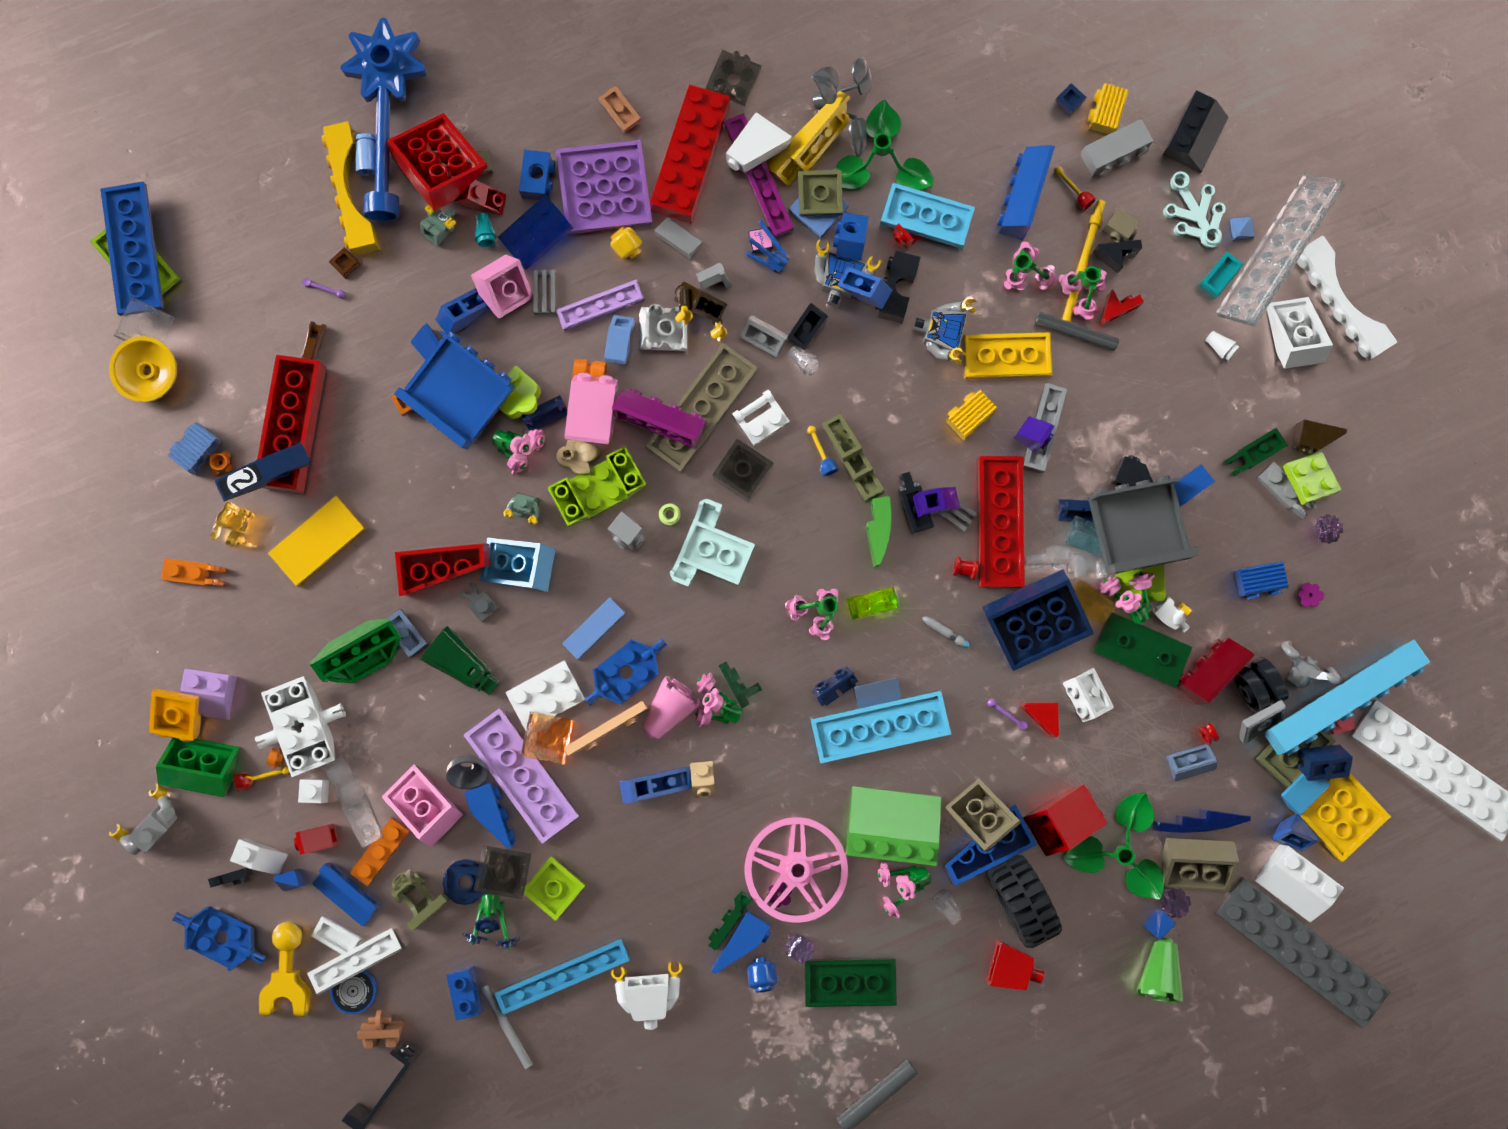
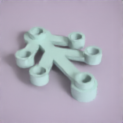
M1182 171L1175 173L1170 181L1171 187L1180 192L1189 210L1179 208L1175 204L1170 203L1164 208L1163 213L1167 218L1176 216L1197 222L1201 229L1190 227L1185 222H1179L1174 228V233L1180 237L1186 234L1199 238L1201 243L1208 248L1218 246L1222 241V233L1218 228L1226 207L1221 202L1214 204L1211 208L1213 217L1209 225L1206 220V214L1211 197L1215 193L1214 186L1211 184L1204 185L1200 191L1202 198L1198 206L1187 187L1190 182L1188 174ZM1175 181H1181L1182 185H1177ZM1205 189H1209L1211 194H1206ZM1215 207L1221 208V213H1218ZM1172 208L1174 213H1169L1167 209ZM1182 226L1185 231L1180 232L1178 227ZM1207 235H1212L1214 240H1209Z

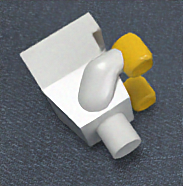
M1167 596L1152 612L1164 624L1175 630L1179 628L1184 633L1190 627L1185 622L1187 619L1184 616H1188L1192 610L1183 602H1180L1175 607L1173 605L1175 602Z

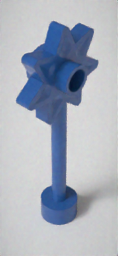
M381 18L372 37L356 32L349 33V39L357 54L343 63L340 69L346 77L362 79L361 95L366 102H371L377 97L375 191L364 194V217L374 221H394L399 218V197L389 193V146L387 140L390 139V94L398 101L404 102L406 100L405 80L425 77L427 70L424 64L412 57L420 44L417 33L410 32L394 36L387 19Z

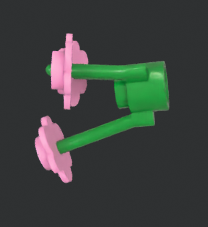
M881 862V868L878 869V878L880 882H883L884 887L890 886V876L900 875L896 878L898 884L897 890L902 897L895 903H892L888 897H883L886 903L883 905L885 912L891 917L900 918L901 916L896 907L910 898L913 899L917 892L924 890V886L931 884V876L925 867L917 869L916 866L908 869L889 871L887 863Z

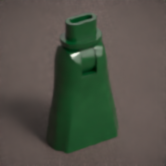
M446 626L422 655L421 661L449 675L467 687L477 689L479 692L482 690L487 695H490L500 683L499 680L493 677L494 673L490 672L487 664L449 626Z

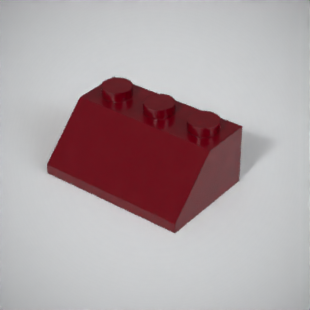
M1229 637L1224 639L1218 638L1211 644V651L1207 655H1201L1195 661L1197 666L1192 671L1187 670L1180 677L1181 682L1177 687L1196 705L1209 704L1255 654Z

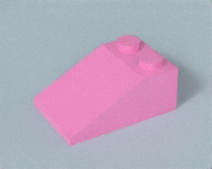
M415 765L382 796L413 834L429 847H432L463 816V813Z

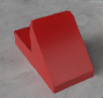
M1112 289L1107 295L1099 324L1103 326L1139 308L1144 303L1141 295L1134 298L1132 295H1129L1119 301Z

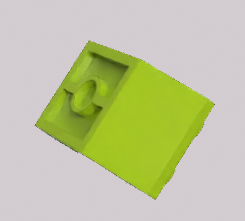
M626 446L607 455V460L590 468V473L579 474L570 480L566 477L547 487L568 527L592 519L629 499L646 485Z

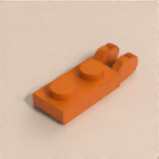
M164 558L161 580L201 586H223L224 581L209 579L210 571L225 573L226 568L207 563Z

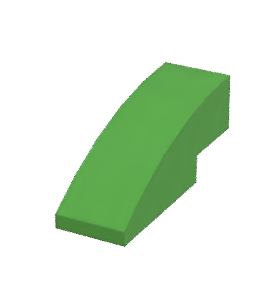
M890 496L871 500L874 521L867 522L866 528L874 568L879 567L890 537Z

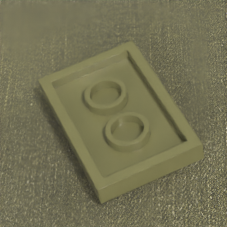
M1321 730L1316 733L1318 738L1308 744L1303 741L1298 746L1300 749L1331 746L1336 741L1327 732L1324 733ZM1271 744L1256 758L1286 788L1302 774L1298 764H1304V761L1298 755L1299 750L1290 755H1287V753L1278 755Z

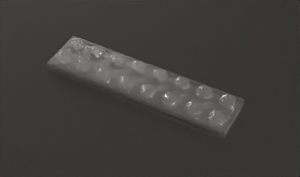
M1304 173L1217 309L1218 317L1251 326L1257 325L1345 186L1343 180Z

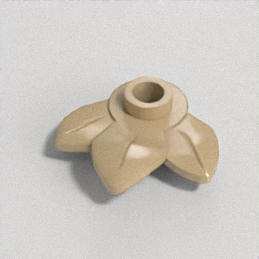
M568 440L566 446L561 447L557 451L556 458L560 465L570 467L574 473L587 474L590 473L588 462L595 459L600 454V450L595 445L585 441ZM564 454H571V456L566 458Z

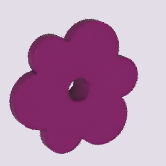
M1304 583L1301 586L1298 597L1301 598L1302 606L1308 607L1311 605L1316 607L1319 605V601L1324 598V593L1319 590V585Z
M784 882L781 883L771 897L770 903H774L778 898V893H782L786 889ZM792 890L785 897V899L776 906L777 908L781 907V905L786 906L790 904L791 897L789 895H791Z

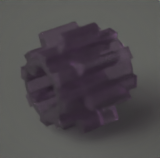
M1326 514L1325 516H1320L1317 520V525H1314V534L1318 535V539L1322 543L1330 544L1331 542H1337L1340 538V533H1343V523H1339V518L1335 515Z
M1171 888V890L1163 894L1164 900L1161 901L1162 909L1167 910L1168 916L1172 918L1178 917L1179 919L1189 913L1188 906L1191 905L1190 896H1186L1182 889Z
M796 934L794 938L790 937L785 946L788 949L785 954L804 964L805 960H810L814 953L812 949L814 943Z

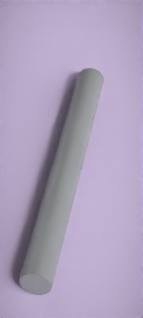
M488 984L485 985L480 991L525 1069L533 1065L507 1017L505 1014H502L498 1001Z

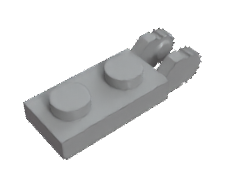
M1275 462L1271 463L1257 477V480L1287 509L1290 508L1298 517L1305 519L1307 513L1300 505L1296 504L1299 498L1286 473ZM1315 501L1305 504L1313 510L1317 507Z

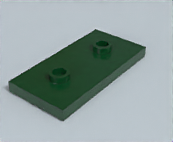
M1109 612L1092 653L1176 688L1193 647L1141 624H1136L1134 621L1113 612Z
M896 959L805 960V1006H897Z

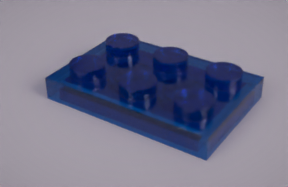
M545 194L502 232L498 238L513 257L520 260L523 269L527 270L574 227Z

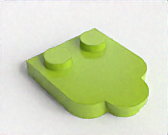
M515 365L507 374L512 379L510 383L515 386V389L499 408L511 419L519 418L522 414L530 415L534 413L538 407L537 399L541 394L538 384Z

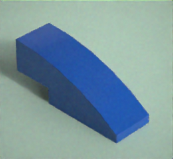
M1202 464L1174 483L1180 507L1215 482Z

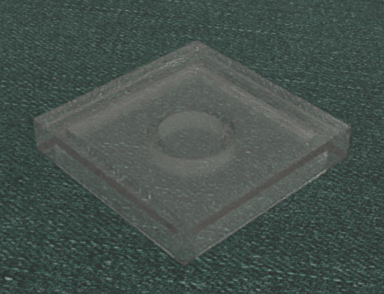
M132 297L114 337L126 341L133 337L147 336L163 343L175 318Z

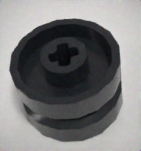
M1260 657L1251 662L1250 668L1244 666L1233 678L1239 695L1255 714L1271 706V704H1275L1280 700L1284 702L1289 698L1287 686L1276 667L1265 657Z

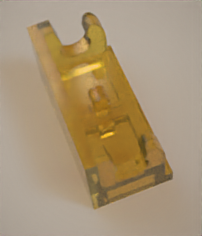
M1078 578L1073 588L1084 612L1104 625L1115 609L1116 602Z

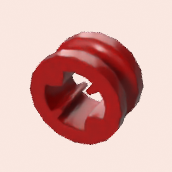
M1211 723L1206 724L1205 728H1199V733L1208 746L1212 744V741H1219V735Z

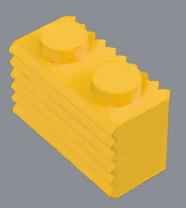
M1104 83L1101 90L1097 89L1093 102H1097L1095 109L1091 108L1087 120L1091 122L1089 129L1107 135L1117 131L1129 90L1108 83Z
M979 390L976 394L972 391L963 399L965 404L960 408L956 405L947 414L949 418L946 423L963 441L998 410L982 390Z

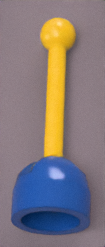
M814 426L808 427V433L812 435L823 459L820 465L823 477L836 473L839 470L837 463L833 459L826 457L816 435V428Z

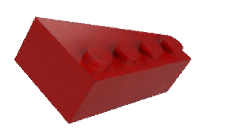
M489 543L395 552L399 597L410 595L490 566Z

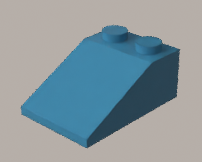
M487 538L491 565L481 569L479 581L548 592L555 548L540 543Z

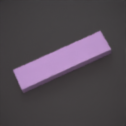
M636 279L556 309L563 330L566 331L641 303L645 299Z

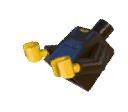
M685 281L677 286L674 301L679 304L681 311L675 316L676 321L679 323L683 320L684 325H686L693 318L692 311L711 320L712 324L716 326V328L710 331L714 339L717 338L720 341L727 335V331L721 325L723 323L722 315L728 304Z

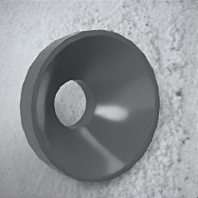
M469 754L459 756L451 761L446 771V778L449 784L459 789L479 787L488 777V770L484 761ZM461 763H473V765L464 767Z

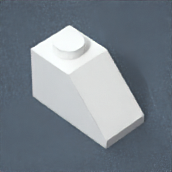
M243 838L238 840L230 861L253 870L280 875L288 853L252 839Z

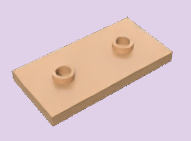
M642 701L565 746V752L568 756H573L584 748L586 751L598 745L596 741L623 725L626 728L635 723L636 717L649 710L648 706Z

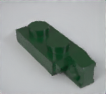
M741 891L734 898V910L729 909L721 919L724 922L720 929L715 928L708 939L711 942L708 946L713 950L719 949L753 900L745 892Z

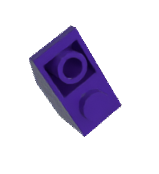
M1029 416L1014 439L1036 453L1039 448L1043 450L1054 436L1051 431L1055 426Z
M955 487L935 488L919 492L913 496L918 518L961 508Z

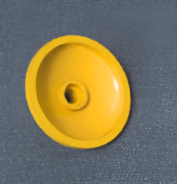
M138 336L124 341L115 349L109 363V375L115 389L127 399L136 402H151L163 397L172 388L177 375V364L173 353L164 343L152 337ZM147 368H151L149 375H146Z

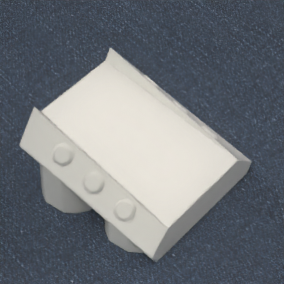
M653 304L650 307H641L638 343L640 350L686 351L687 324L684 325L683 320L678 323L675 319V316L681 311L679 307L663 308L657 304Z

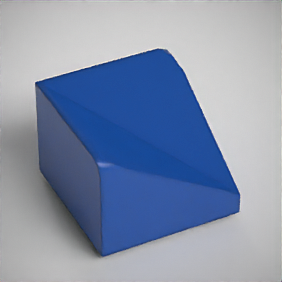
M300 868L274 876L273 878L274 882L283 891L305 885Z
M1157 909L1143 926L1153 937L1160 940L1175 926V922L1164 911Z

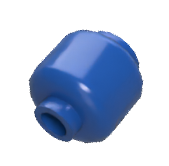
M766 957L753 959V964H750L746 969L748 985L751 989H755L756 993L772 991L773 986L778 983L776 965L771 961H767Z

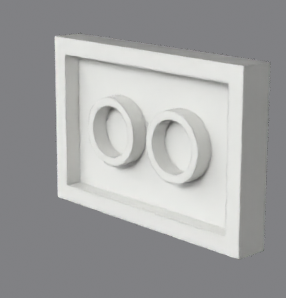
M565 660L505 692L526 732L585 701V697Z

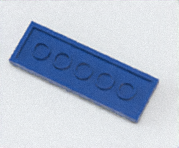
M137 182L101 188L117 314L125 316L164 309L147 184L145 182Z

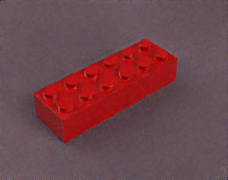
M689 84L650 200L651 212L692 224L723 131L724 121L730 109V96Z
M276 355L257 460L301 442L310 459L326 373V366L322 362ZM309 466L292 471L286 477L269 482L263 489L304 494Z

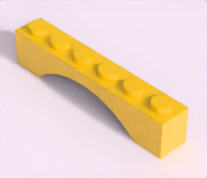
M348 121L324 126L325 135H322V142L324 147L328 148L329 155L326 156L328 167L332 168L333 175L330 176L334 189H337L338 195L335 196V202L338 209L341 208L342 212L339 220L342 229H345L347 235L344 236L345 246L354 255L380 250L375 228L357 211L350 195L349 172L355 156L356 143L354 130Z

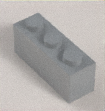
M1142 119L1084 146L1080 155L1092 176L1098 173L1103 175L1110 171L1112 166L1116 164L1119 166L1124 165L1130 161L1131 157L1135 155L1140 157L1147 153L1153 139Z

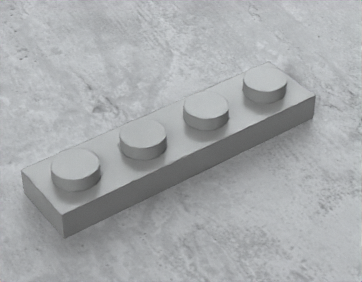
M1046 383L1036 419L1054 425L1055 427L1051 433L1055 436L1067 389ZM1054 436L1043 450L1039 448L1035 453L1027 448L1023 467L1044 473Z

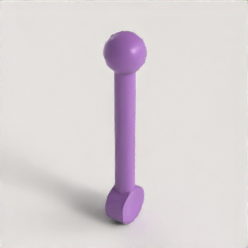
M305 278L302 281L305 287L312 286L335 294L338 298L345 297L343 290L337 291L313 283L309 278Z
M995 699L988 701L989 707L996 708L1018 724L1019 729L1025 730L1028 727L1025 721L1018 720L999 706Z

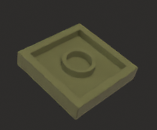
M841 170L798 171L799 216L843 214Z

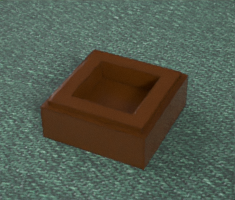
M345 247L329 261L344 278L349 276L360 265L359 261Z

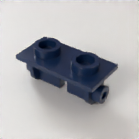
M559 395L538 405L534 413L530 415L522 414V419L528 430L534 431L566 417L568 411Z
M1059 499L1058 521L1094 523L1089 500Z
M847 666L835 671L828 680L819 682L811 692L821 706L825 704L828 706L839 698L835 690L839 688L841 693L845 694L856 686L855 683L858 680L854 672Z

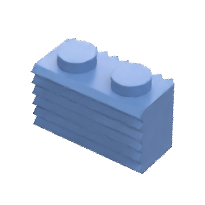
M198 422L187 427L184 432L185 436H183L180 442L177 441L171 446V453L168 454V457L193 475L222 443L218 437Z

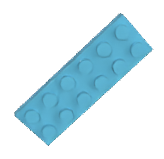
M941 691L810 720L820 764L951 735Z

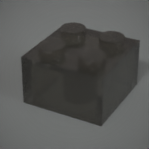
M736 439L712 474L713 480L749 503L773 469L774 463L739 439Z
M483 845L474 890L481 893L523 900L532 854Z

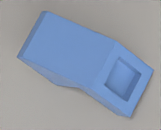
M613 316L608 330L604 361L614 364H626L630 353V337L635 326V318Z

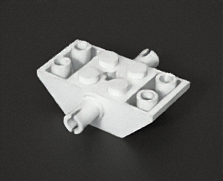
M305 676L261 693L274 729L255 737L256 742H262L257 744L260 750L279 743L291 777L335 761L334 739L328 723L346 717L345 711H341L344 709L341 703L323 710L319 698ZM299 723H304V727L299 730Z

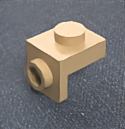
M713 761L690 763L693 797L708 798L715 796Z

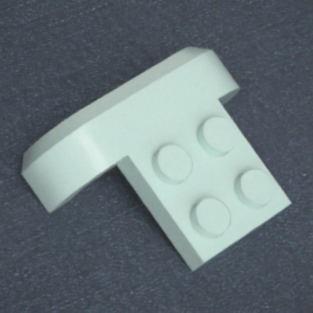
M709 499L699 502L698 510L677 561L670 571L674 582L689 587L698 569L737 586L739 585L755 544L715 528L722 510V504Z

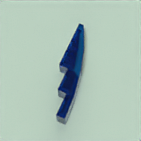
M1200 809L1199 818L1177 815L1176 824L1153 821V830L1175 833L1207 832L1251 821V816Z

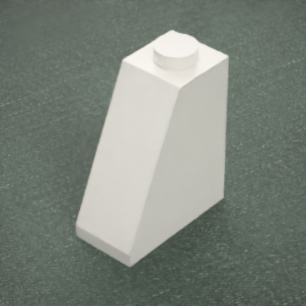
M756 112L726 152L727 164L736 171L739 169L745 173L789 148L792 136Z

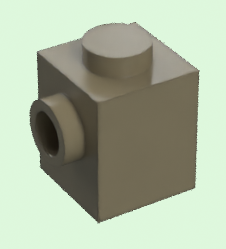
M1118 207L1102 232L1107 234L1113 242H1123L1128 239L1132 241L1139 231L1136 227L1140 221Z

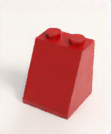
M1085 784L1066 791L1023 817L1045 856L1072 849L1108 824L1103 812L1096 805L1091 792L1086 788Z

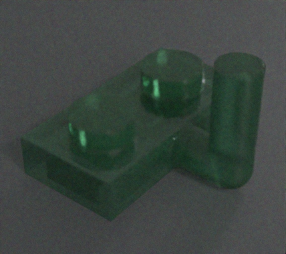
M727 662L718 665L741 708L750 705L747 698L762 690L759 683L757 682L746 689L744 683L738 684L737 681L741 678L735 667L730 669Z

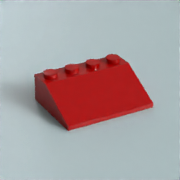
M444 113L387 140L392 159L433 211L452 203L487 168L484 160Z

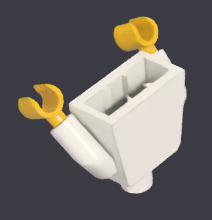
M671 963L668 965V971L671 973L670 978L668 974L625 977L627 971L623 966H621L622 975L617 977L616 970L613 968L611 975L617 980L615 988L617 1001L620 1006L632 1015L634 1021H644L645 1029L653 1030L657 1028V1019L666 1018V1011L673 1008L679 997L680 978H678V974L682 970V965L679 963V970L677 972L671 970Z

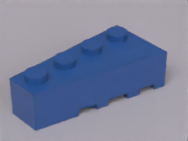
M1016 804L1009 810L1021 823L992 848L985 852L975 841H972L943 866L954 887L1037 845Z

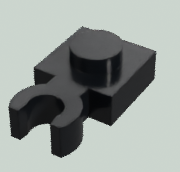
M243 868L210 878L208 881L210 888L232 882L233 886L247 882L246 877L253 876V872L250 868Z

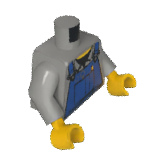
M818 240L816 249L819 253L816 254L814 266L817 281L823 286L822 291L829 293L827 304L839 307L842 298L851 300L853 295L837 286L847 267L874 276L876 273L875 269L881 265L882 260H879L878 265H873L871 259L874 255L868 259L867 263L837 257L835 253L828 251L829 241H827V247L822 249L819 247L820 240Z
M967 297L964 301L937 307L935 310H932L929 320L916 317L913 330L925 333L923 344L927 346V349L937 359L954 360L956 364H962V361L957 357L959 355H966L959 348L967 317L965 311L976 312L977 309L975 307H970L971 303L977 302L974 298Z
M156 784V791H149L150 796L158 799L159 805L130 835H128L129 832L118 824L116 825L118 830L114 834L109 832V835L120 842L128 853L133 855L141 851L146 853L178 818L175 816V810L167 797V788Z

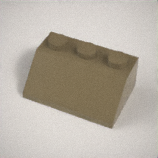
M1166 838L1162 852L1164 889L1230 892L1240 863L1234 841Z

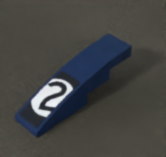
M301 442L247 464L215 480L214 483L223 502L266 487L269 482L286 477L292 471L309 466L311 461Z

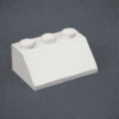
M1280 844L1254 879L1255 882L1308 922L1313 921L1329 909L1344 889L1343 886L1291 847Z

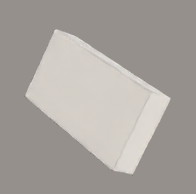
M325 915L321 917L311 934V937L340 954H344L357 947L363 939Z

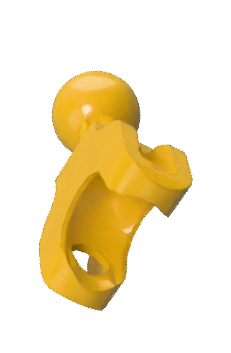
M293 922L281 923L273 931L272 942L280 950L279 969L271 973L270 983L259 994V1012L261 1016H270L274 1013L279 997L288 998L292 1002L293 1014L295 1016L305 1017L309 1012L311 990L307 983L301 979L300 969H293L294 949L302 941V931Z

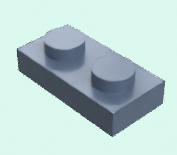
M399 609L387 618L391 620L401 635L399 645L409 658L428 645L402 609Z

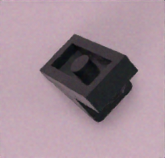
M1141 240L1098 244L1094 249V256L1119 273L1123 268L1122 256L1124 259L1135 257L1142 249Z
M810 303L787 337L805 350L818 331L824 328L828 315L813 303Z

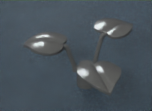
M860 57L853 62L852 77L855 83L852 86L837 90L839 77L833 67H824L814 73L811 78L819 89V92L814 93L813 96L814 107L820 110L826 104H833L837 99L839 91L847 92L858 88L860 95H866L872 86V73L866 59ZM847 113L849 118L852 119L849 123L851 142L856 157H860L869 140L866 132V121L863 118L858 119L856 115Z

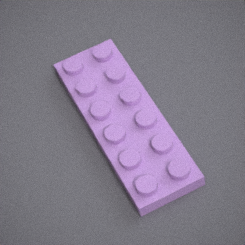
M501 708L497 709L463 735L479 758L484 761L487 769L542 844L579 817L573 806Z

